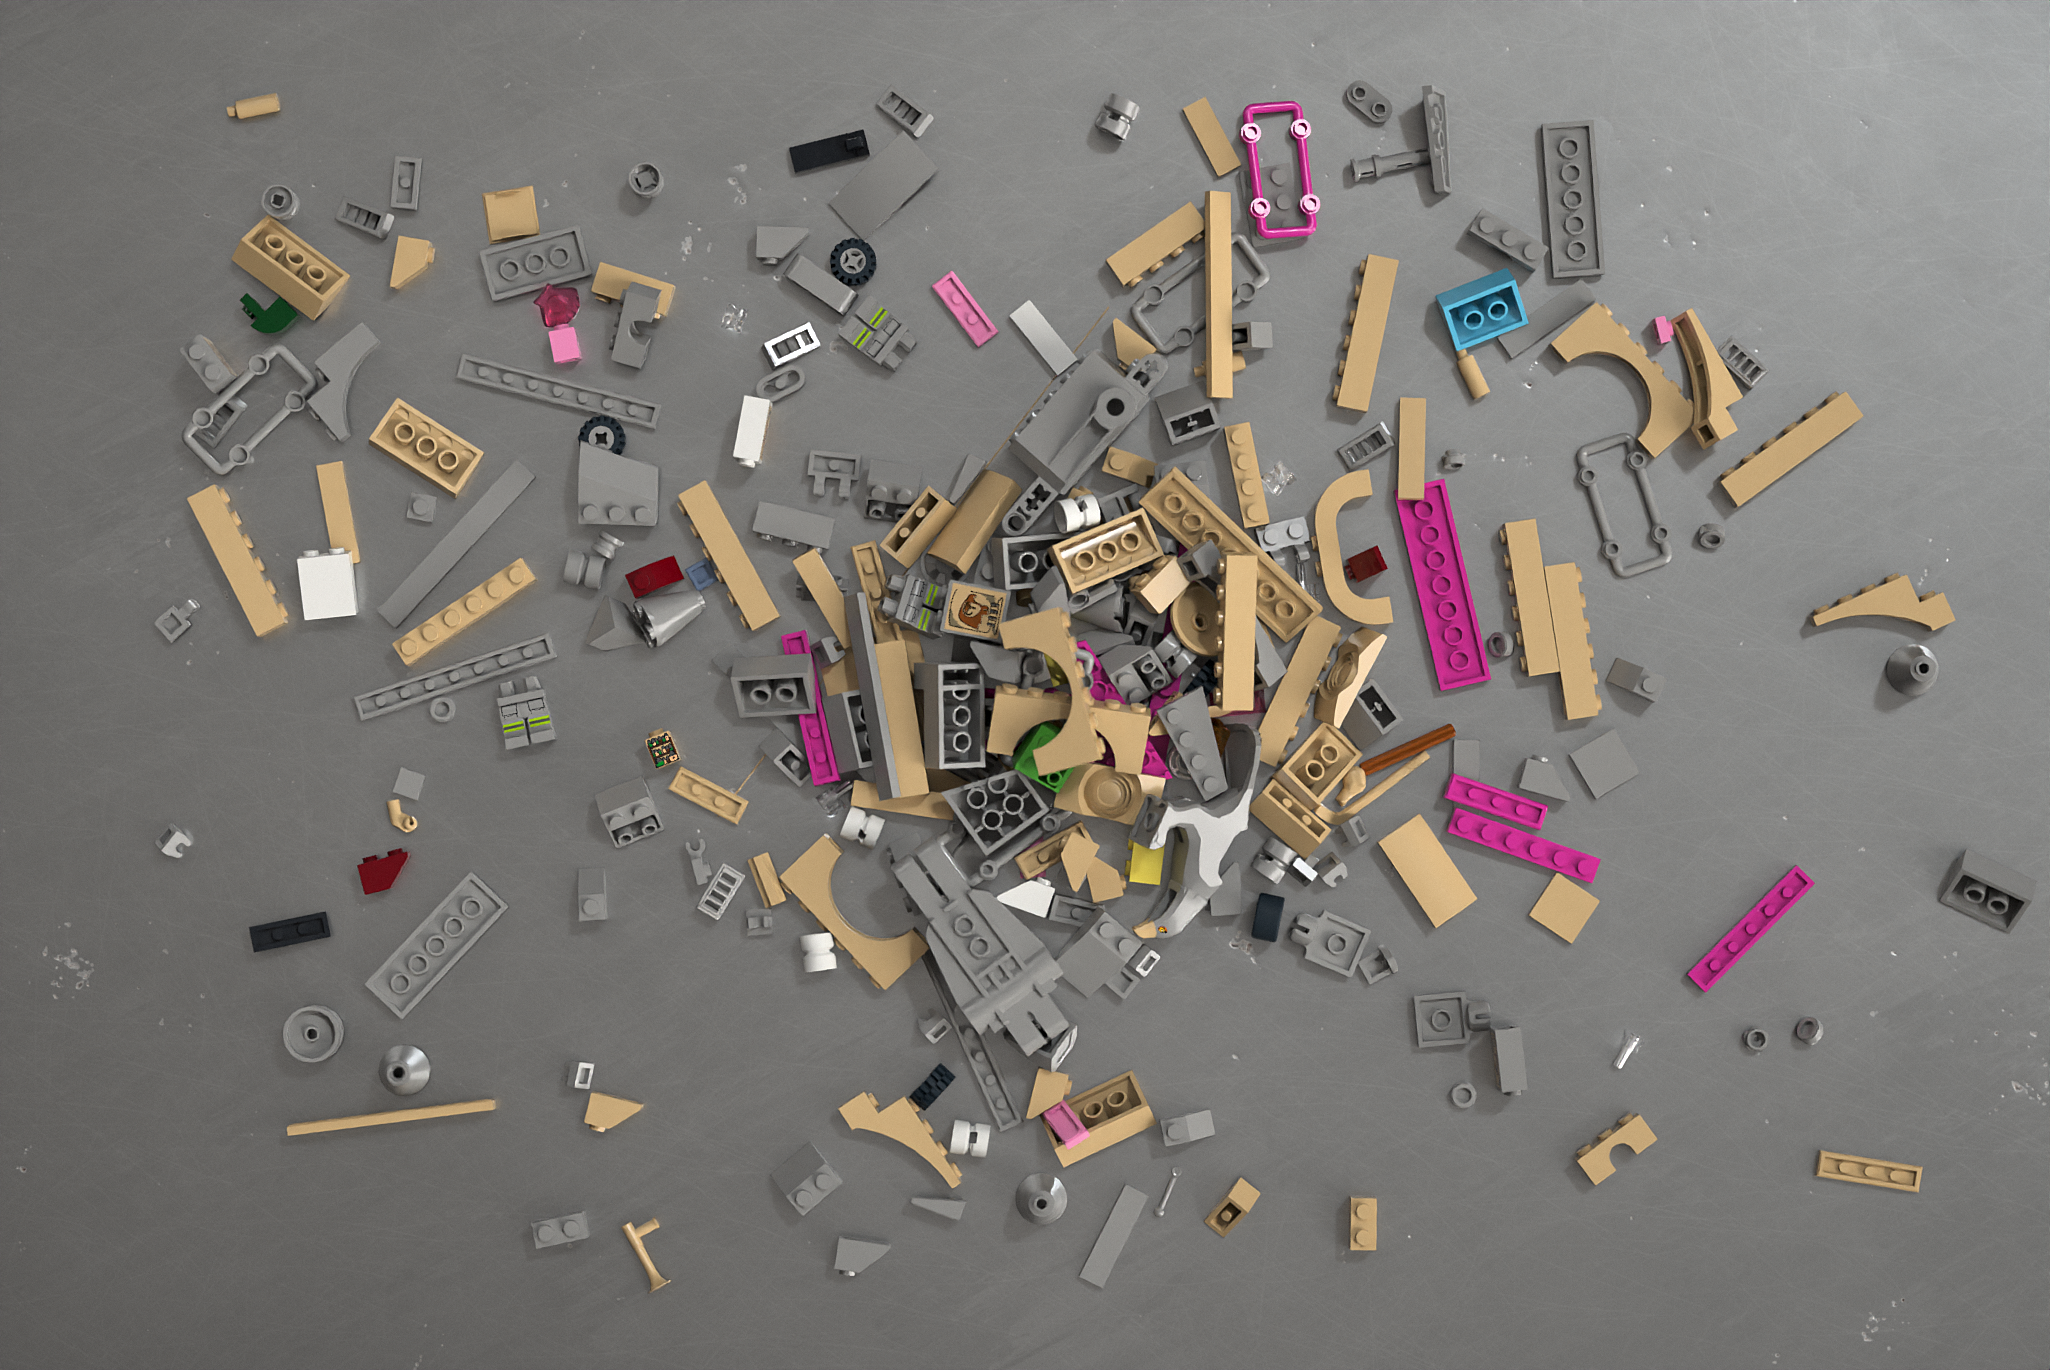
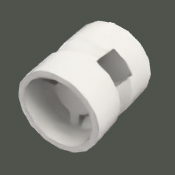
M1092 494L1077 496L1074 500L1072 498L1063 499L1054 503L1055 523L1062 534L1078 531L1079 528L1097 527L1100 524L1099 505Z
M852 806L839 837L851 842L857 839L861 846L873 850L885 819L873 814L868 817L865 811Z
M831 932L799 936L801 951L807 953L802 961L804 972L837 968L836 956L829 950L834 946L833 934Z
M955 1120L950 1153L964 1155L966 1152H970L971 1156L986 1158L991 1125L976 1123L974 1126H971L967 1121ZM970 1135L977 1136L976 1143H968Z

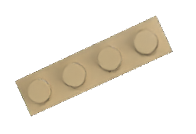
M1190 201L1106 259L1105 263L1122 287L1129 285L1131 288L1143 280L1141 275L1146 271L1150 270L1153 273L1164 265L1162 260L1170 255L1172 258H1175L1185 251L1183 246L1188 242L1192 241L1195 244L1205 237V221Z
M1250 422L1226 426L1223 428L1243 530L1269 525L1270 521Z

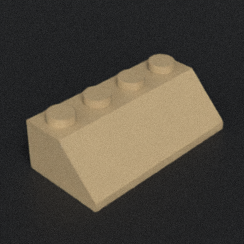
M267 215L240 240L231 258L232 261L313 321L330 305L350 278L348 273L270 215Z
M1132 1070L1065 1101L1090 1135L1069 1150L1046 1122L1042 1113L1039 1114L1063 1167L1157 1124Z

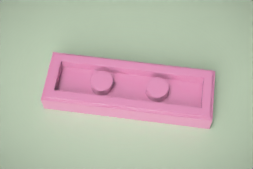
M950 271L932 285L934 291L978 348L999 333L953 271Z

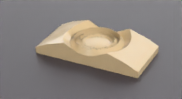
M1361 627L1351 634L1338 648V660L1333 665L1328 679L1318 687L1314 704V718L1339 729L1387 636Z
M1090 762L1074 768L1059 793H1056L1053 807L1082 815L1134 825L1146 796L1152 794L1159 798L1162 797L1166 778L1142 772L1141 775L1117 772L1114 766Z

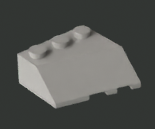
M581 440L578 470V524L656 526L658 519V467L631 457L626 458L614 454L611 450L605 448L600 449L589 445L590 443Z

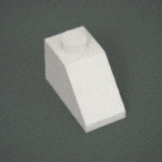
M1037 877L1036 881L1029 880L999 894L997 899L1001 903L1045 918L1055 888L1050 887L1051 881Z

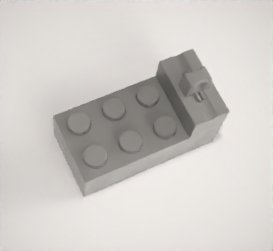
M964 661L914 663V689L924 690L925 767L934 769L985 767L984 668L981 663Z

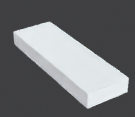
M1030 300L1009 315L1057 376L1078 360Z

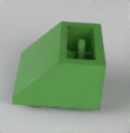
M1044 721L1030 729L1013 755L1012 763L1018 771L1059 793L1075 767L1039 776L1032 750L1048 744L1062 731V729L1052 723Z

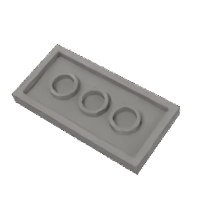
M579 225L479 251L493 302L592 276Z

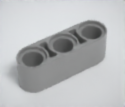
M799 253L796 254L783 273L788 279L842 316L846 315L859 296L855 291Z

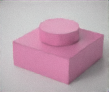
M1665 316L1654 318L1652 324L1657 344L1661 345L1670 342V336H1673L1671 322L1666 321Z

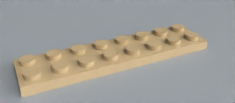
M1175 466L1140 498L1138 503L1188 550L1196 544L1212 540L1220 555L1221 552H1253L1256 554V615L1285 643L1322 612L1323 607Z

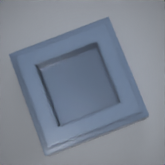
M707 557L685 569L696 590L701 591L719 581L714 572L715 569Z

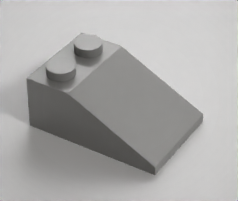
M1098 906L1085 921L1084 925L1079 928L1055 957V961L1065 973L1062 977L1085 996L1090 997L1131 959L1143 943Z

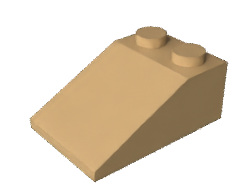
M1322 722L1270 776V779H1275L1311 811L1322 802L1363 754L1336 727Z

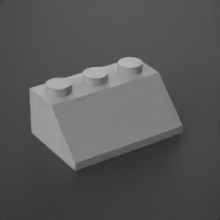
M811 653L734 659L731 682L740 718L816 713L815 672Z
M860 689L821 698L839 774L872 767L873 762Z
M1966 848L1955 864L1940 897V902L2010 934L2031 904L2037 881Z

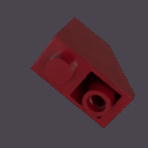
M399 848L388 851V857L378 859L377 855L362 858L363 864L357 865L364 894L369 895L393 888L411 858L410 851L403 852V849Z

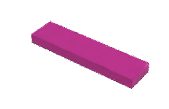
M1454 773L1450 774L1443 796L1445 799L1536 830H1541L1548 809V805Z

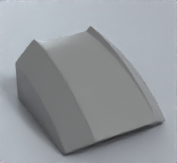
M1034 1018L1032 1022L1047 1043L1030 1056H1027L1007 1028L1003 1033V1037L1014 1049L1030 1061L1050 1072H1056L1069 1051L1072 1050L1077 1037V1024L1067 1020L1070 1026L1051 1040L1036 1018Z

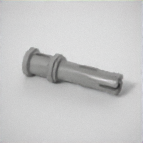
M1427 148L1384 157L1374 154L1371 158L1357 161L1350 159L1354 182L1359 181V178L1369 176L1377 178L1388 171L1430 164Z

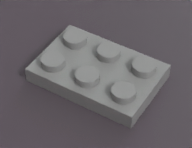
M1290 162L1259 168L1263 198L1270 204V212L1266 217L1267 228L1301 226ZM1240 171L1239 178L1252 247L1258 248L1304 239L1303 236L1266 239L1259 235L1256 228V220L1248 212V207L1253 201L1250 171Z

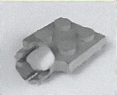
M1325 910L1317 918L1305 913H1298L1293 922L1305 927V930L1302 932L1290 927L1289 939L1304 946L1305 953L1303 957L1352 978L1372 930Z
M1466 991L1414 996L1419 1048L1470 1043V1035L1473 1032L1491 1029V1017L1476 1018V1014L1490 1013L1488 1001L1467 1000Z

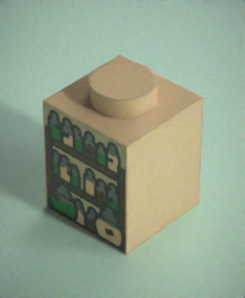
M663 728L648 733L650 738L644 741L656 769L682 760L670 731L664 732Z

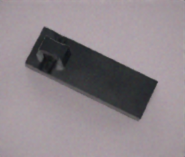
M864 129L789 148L795 174L870 155Z
M326 911L248 927L254 953L331 937Z

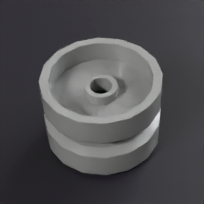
M315 1004L299 1008L289 1016L284 1025L283 1039L286 1048L292 1056L300 1061L313 1063L328 1059L335 1054L343 1043L345 1032L343 1022L335 1011L327 1006ZM310 1029H314L317 1032V1036L313 1039L309 1036L312 1033L309 1031Z

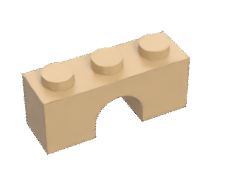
M1631 1112L1626 1114L1618 1121L1620 1124L1614 1130L1606 1129L1598 1136V1142L1592 1146L1588 1143L1577 1151L1579 1156L1575 1158V1161L1595 1186L1616 1171L1609 1159L1610 1151L1615 1145L1620 1143L1627 1144L1638 1155L1658 1140L1638 1113L1634 1115Z

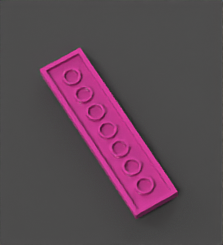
M1440 479L1424 483V500H1398V489L1394 490V497L1440 691L1491 680L1445 480Z

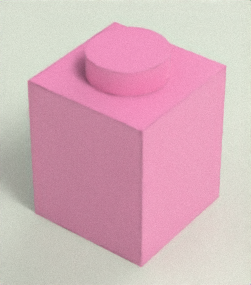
M569 324L554 326V331L548 332L556 364L582 359L577 332L574 327L569 328Z

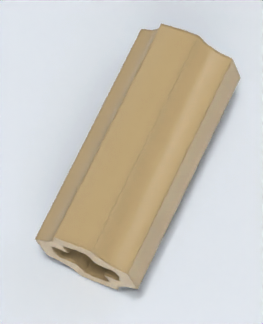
M769 852L747 860L765 907L768 908L786 901V896Z

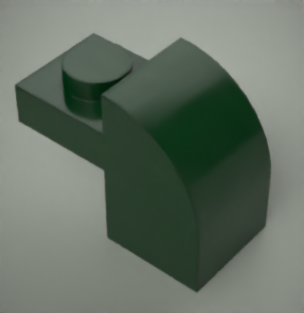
M248 293L240 299L244 304L241 309L251 319L257 317L250 326L265 335L274 336L285 333L301 318L281 297L267 310Z

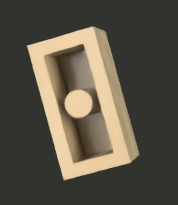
M1163 555L1156 559L1153 563L1154 567L1148 573L1142 574L1135 581L1136 585L1131 589V592L1149 613L1161 614L1192 582H1189L1176 560L1178 559L1176 556Z
M1349 1196L1348 1247L1350 1250H1376L1377 1198L1375 1196Z

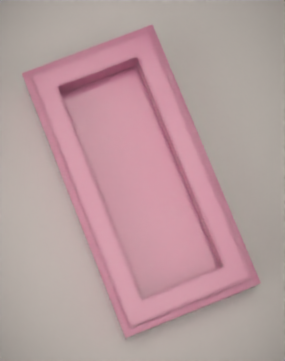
M1064 1100L1042 1113L1046 1122L1068 1150L1090 1136L1087 1129Z

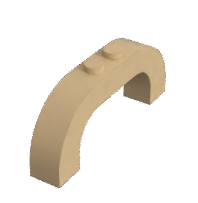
M1369 469L1351 472L1338 478L1324 491L1315 509V536H1311V545L1313 552H1318L1319 561L1315 562L1317 577L1322 576L1325 593L1335 609L1354 622L1366 625H1381L1393 622L1390 597L1364 599L1355 595L1348 588L1344 578L1336 529V516L1344 503L1352 499L1373 495Z

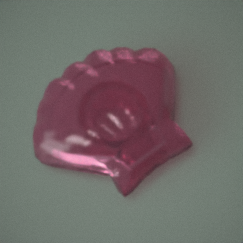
M549 283L533 301L534 304L540 307L542 320L546 327L569 323L575 317L580 307L576 288H554Z

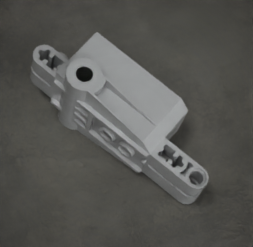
M1099 349L1092 352L1089 350L1077 361L1080 366L1075 371H1069L1062 378L1060 383L1063 385L1058 391L1056 389L1052 390L1043 400L1046 405L1041 410H1035L1026 420L1028 423L1024 430L1022 428L1018 429L1009 439L1012 444L1008 449L1038 474L1039 477L1004 516L1002 526L1007 534L1010 536H1020L1027 532L1060 494L1065 496L1124 428L1138 417L1141 409L1150 400L1149 392L1168 370V363L1163 355L1152 353L1144 356L1141 360L1135 359L1125 370L1129 373L1127 375ZM1157 361L1156 367L1159 371H1152L1149 374L1152 377L1150 380L1146 373L1140 371L1142 369L1144 371L1149 370L1151 366L1148 362ZM1113 398H1119L1124 403V411L1119 416H1112L1107 411V403ZM1039 494L1047 498L1040 499L1037 502L1038 506L1034 508L1030 506L1032 503L1030 499H1034ZM1013 516H1018L1022 519L1023 526L1021 529L1014 527L1012 524Z
M932 836L914 849L916 855L927 868L926 872L922 871L910 853L893 864L891 869L927 917L926 940L956 1003L980 1035L989 1028L996 1033L1006 1026L1027 1056H1030L1047 1043L1032 1022L1034 1018H1036L1051 1040L1070 1026L1048 995L1058 987L1055 980L1065 973L1042 941L996 899L989 890L969 887ZM928 874H931L944 892L943 895L938 893L927 878Z

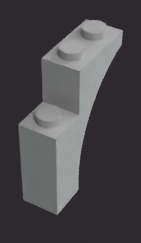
M363 322L359 323L314 361L318 366L315 369L318 375L324 381L329 379L330 382L307 400L311 406L308 411L317 421L322 419L327 427L324 430L334 441L338 438L341 442H344L351 436L345 410L348 388L359 365L381 344Z

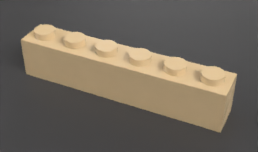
M1368 254L1366 260H1361L1359 275H1363L1361 285L1356 284L1353 300H1358L1356 310H1351L1348 325H1352L1351 335L1345 336L1343 350L1347 351L1345 361L1340 360L1337 374L1342 376L1340 386L1335 385L1332 400L1337 401V408L1361 413L1368 411L1399 260Z
M1837 391L1824 399L1826 405L1818 410L1816 406L1803 415L1806 419L1797 425L1794 421L1783 429L1785 434L1782 437L1776 439L1773 436L1762 444L1764 450L1757 455L1754 451L1741 459L1743 465L1735 470L1732 466L1720 475L1722 480L1717 484L1735 508L1745 503L1864 417L1846 391L1840 395Z
M704 480L679 494L678 496L681 501L677 502L684 516L689 514L693 522L689 526L696 539L701 537L706 546L702 547V550L708 561L713 559L718 568L714 572L720 583H727L730 591L726 594L732 605H739L742 611L739 617L746 629L751 627L752 631H756L781 617L707 481Z
M214 484L188 497L187 500L256 635L262 637L287 624L286 617L289 616L288 611L282 602H277L274 596L277 590L271 579L266 580L262 572L266 569L260 557H254L251 551L254 545L247 533L243 535L239 527L242 522L235 510L231 512L227 504L230 498L224 487L220 489L219 486Z
M1536 518L1504 523L1503 529L1499 530L1501 545L1506 544L1507 555H1503L1505 570H1510L1511 580L1507 581L1509 595H1514L1515 606H1511L1513 621H1518L1519 631H1516L1515 635L1517 646H1522L1523 657H1519L1521 671L1526 672L1527 677L1560 672Z
M1221 552V559L1217 561V573L1221 574L1220 585H1217L1216 597L1217 600H1220V611H1216L1215 617L1216 626H1219V636L1215 638V651L1218 652V662L1214 664L1215 678H1218V686L1214 688L1213 699L1214 703H1217V707L1222 711L1253 710L1257 555L1253 552Z
M519 558L392 643L404 663L407 666H411L538 581L526 561L523 558Z
M1575 562L1545 566L1543 568L1560 672H1558L1565 720L1599 715L1598 710L1602 709L1600 695H1595L1594 684H1598L1596 669H1591L1590 659H1594L1592 644H1587L1586 634L1590 633L1588 618H1583L1582 608H1586L1584 593L1579 592L1578 583L1582 582L1580 567H1575Z
M1316 616L1307 624L1286 668L1288 672L1283 675L1258 728L1262 738L1259 761L1272 767H1276L1277 763L1282 765L1288 753L1284 749L1288 740H1294L1299 729L1295 724L1299 716L1304 718L1310 706L1309 703H1306L1309 694L1315 695L1321 681L1317 677L1321 670H1327L1332 659L1328 654L1332 646L1337 648L1343 634L1339 633L1340 626L1319 616Z
M905 640L874 644L900 789V797L898 798L928 794L930 791Z

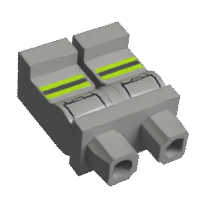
M868 295L856 310L855 315L874 331L872 332L852 315L838 334L880 367L884 365L895 372L903 360L895 355L893 351L900 345L907 352H910L918 342L909 333L908 327Z
M893 574L889 575L885 588L896 592L894 599L883 597L877 610L888 616L887 621L896 623L933 640L942 637L943 632H940L941 626L936 625L938 611H944L946 600H941L943 587L931 584L910 574L903 577Z
M537 676L523 678L525 693L517 695L513 681L499 684L500 698L497 699L506 750L530 745L531 742L535 744L557 739L545 689H541ZM526 720L528 721V725H529L530 737H529V732H528Z

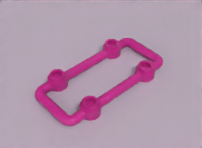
M1295 101L1249 104L1243 110L1244 126L1239 131V138L1247 147L1253 201L1248 207L1249 215L1256 220V228L1259 235L1266 239L1311 235L1317 227L1316 213L1320 209V200L1317 196L1313 195L1306 138L1311 133V127L1303 118L1302 107ZM1292 111L1294 122L1289 128V135L1297 144L1303 198L1299 201L1298 209L1301 214L1306 216L1307 225L1268 229L1266 217L1270 212V204L1263 198L1256 145L1261 136V130L1258 125L1254 124L1253 114Z

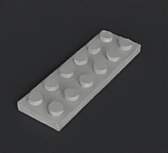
M1594 120L1542 124L1553 278L1604 275L1605 264Z
M471 871L364 985L401 1020L404 1019L509 906Z

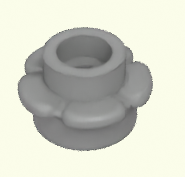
M1460 449L1445 451V455L1441 457V461L1444 462V468L1458 469L1465 466L1464 458H1466V454L1461 453Z
M1753 1026L1749 1031L1745 1032L1743 1039L1749 1050L1762 1051L1767 1047L1769 1034L1767 1031L1762 1030L1761 1027ZM1754 1037H1758L1759 1040L1757 1042L1754 1041Z

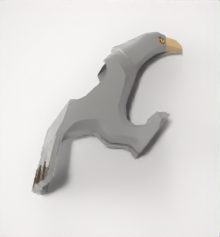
M1244 723L1226 724L1218 729L1223 751L1225 778L1228 789L1201 804L1183 796H1177L1168 800L1152 794L1146 796L1128 838L1152 850L1163 847L1167 831L1173 828L1175 839L1171 864V880H1169L1168 888L1151 915L1144 922L1131 928L1141 938H1170L1182 932L1207 905V900L1223 884L1218 874L1220 861L1233 838L1239 832L1246 830L1248 826L1250 801L1259 767L1262 740L1260 732L1256 727Z

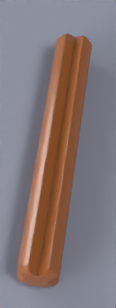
M1447 724L1360 763V768L1364 770L1365 776L1370 775L1456 736V731L1452 724Z

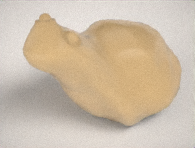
M1353 765L1342 778L1343 788L1335 798L1340 806H1344L1352 797L1365 789L1366 776L1362 768Z

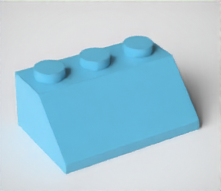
M1507 268L1435 295L1442 319L1456 351L1529 324L1516 281Z

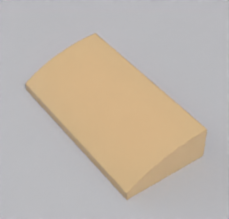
M399 398L395 400L369 438V445L454 499L457 498L484 455V452Z
M983 469L958 506V510L947 522L927 554L966 574L1021 493L1022 488L1014 480L1004 475Z
M1144 508L1062 541L1047 549L1071 594L1164 555Z
M1420 813L1377 842L1434 928L1439 927L1477 900V897Z

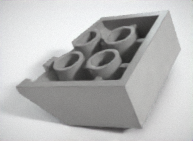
M1017 769L941 792L986 856L1050 811L1025 775Z

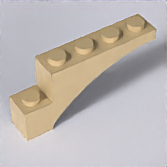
M1691 308L1673 318L1670 322L1684 352L1693 386L1694 425L1690 428L1704 450L1738 430L1726 407L1743 398L1694 310Z
M1898 572L1884 578L1885 584L1876 587L1875 583L1860 589L1862 594L1856 597H1852L1851 594L1837 599L1838 605L1829 608L1828 604L1813 610L1815 615L1809 617L1812 626L1815 627L1849 616H1888L1920 624L1926 627L1928 632L1956 621L1943 592L1936 594L1932 590L1921 595L1922 601L1919 602L1907 574L1899 576Z
M864 1090L838 1108L852 1130L862 1128L898 1140L928 1160L941 1173L952 1189L961 1183L959 1179L962 1176L961 1171L955 1162L952 1164L948 1162L945 1157L948 1151L941 1141L935 1142L931 1136L934 1132L927 1119L923 1121L916 1113L920 1109L911 1098L907 1099L904 1095L881 1111H878L879 1102L872 1092L867 1094Z

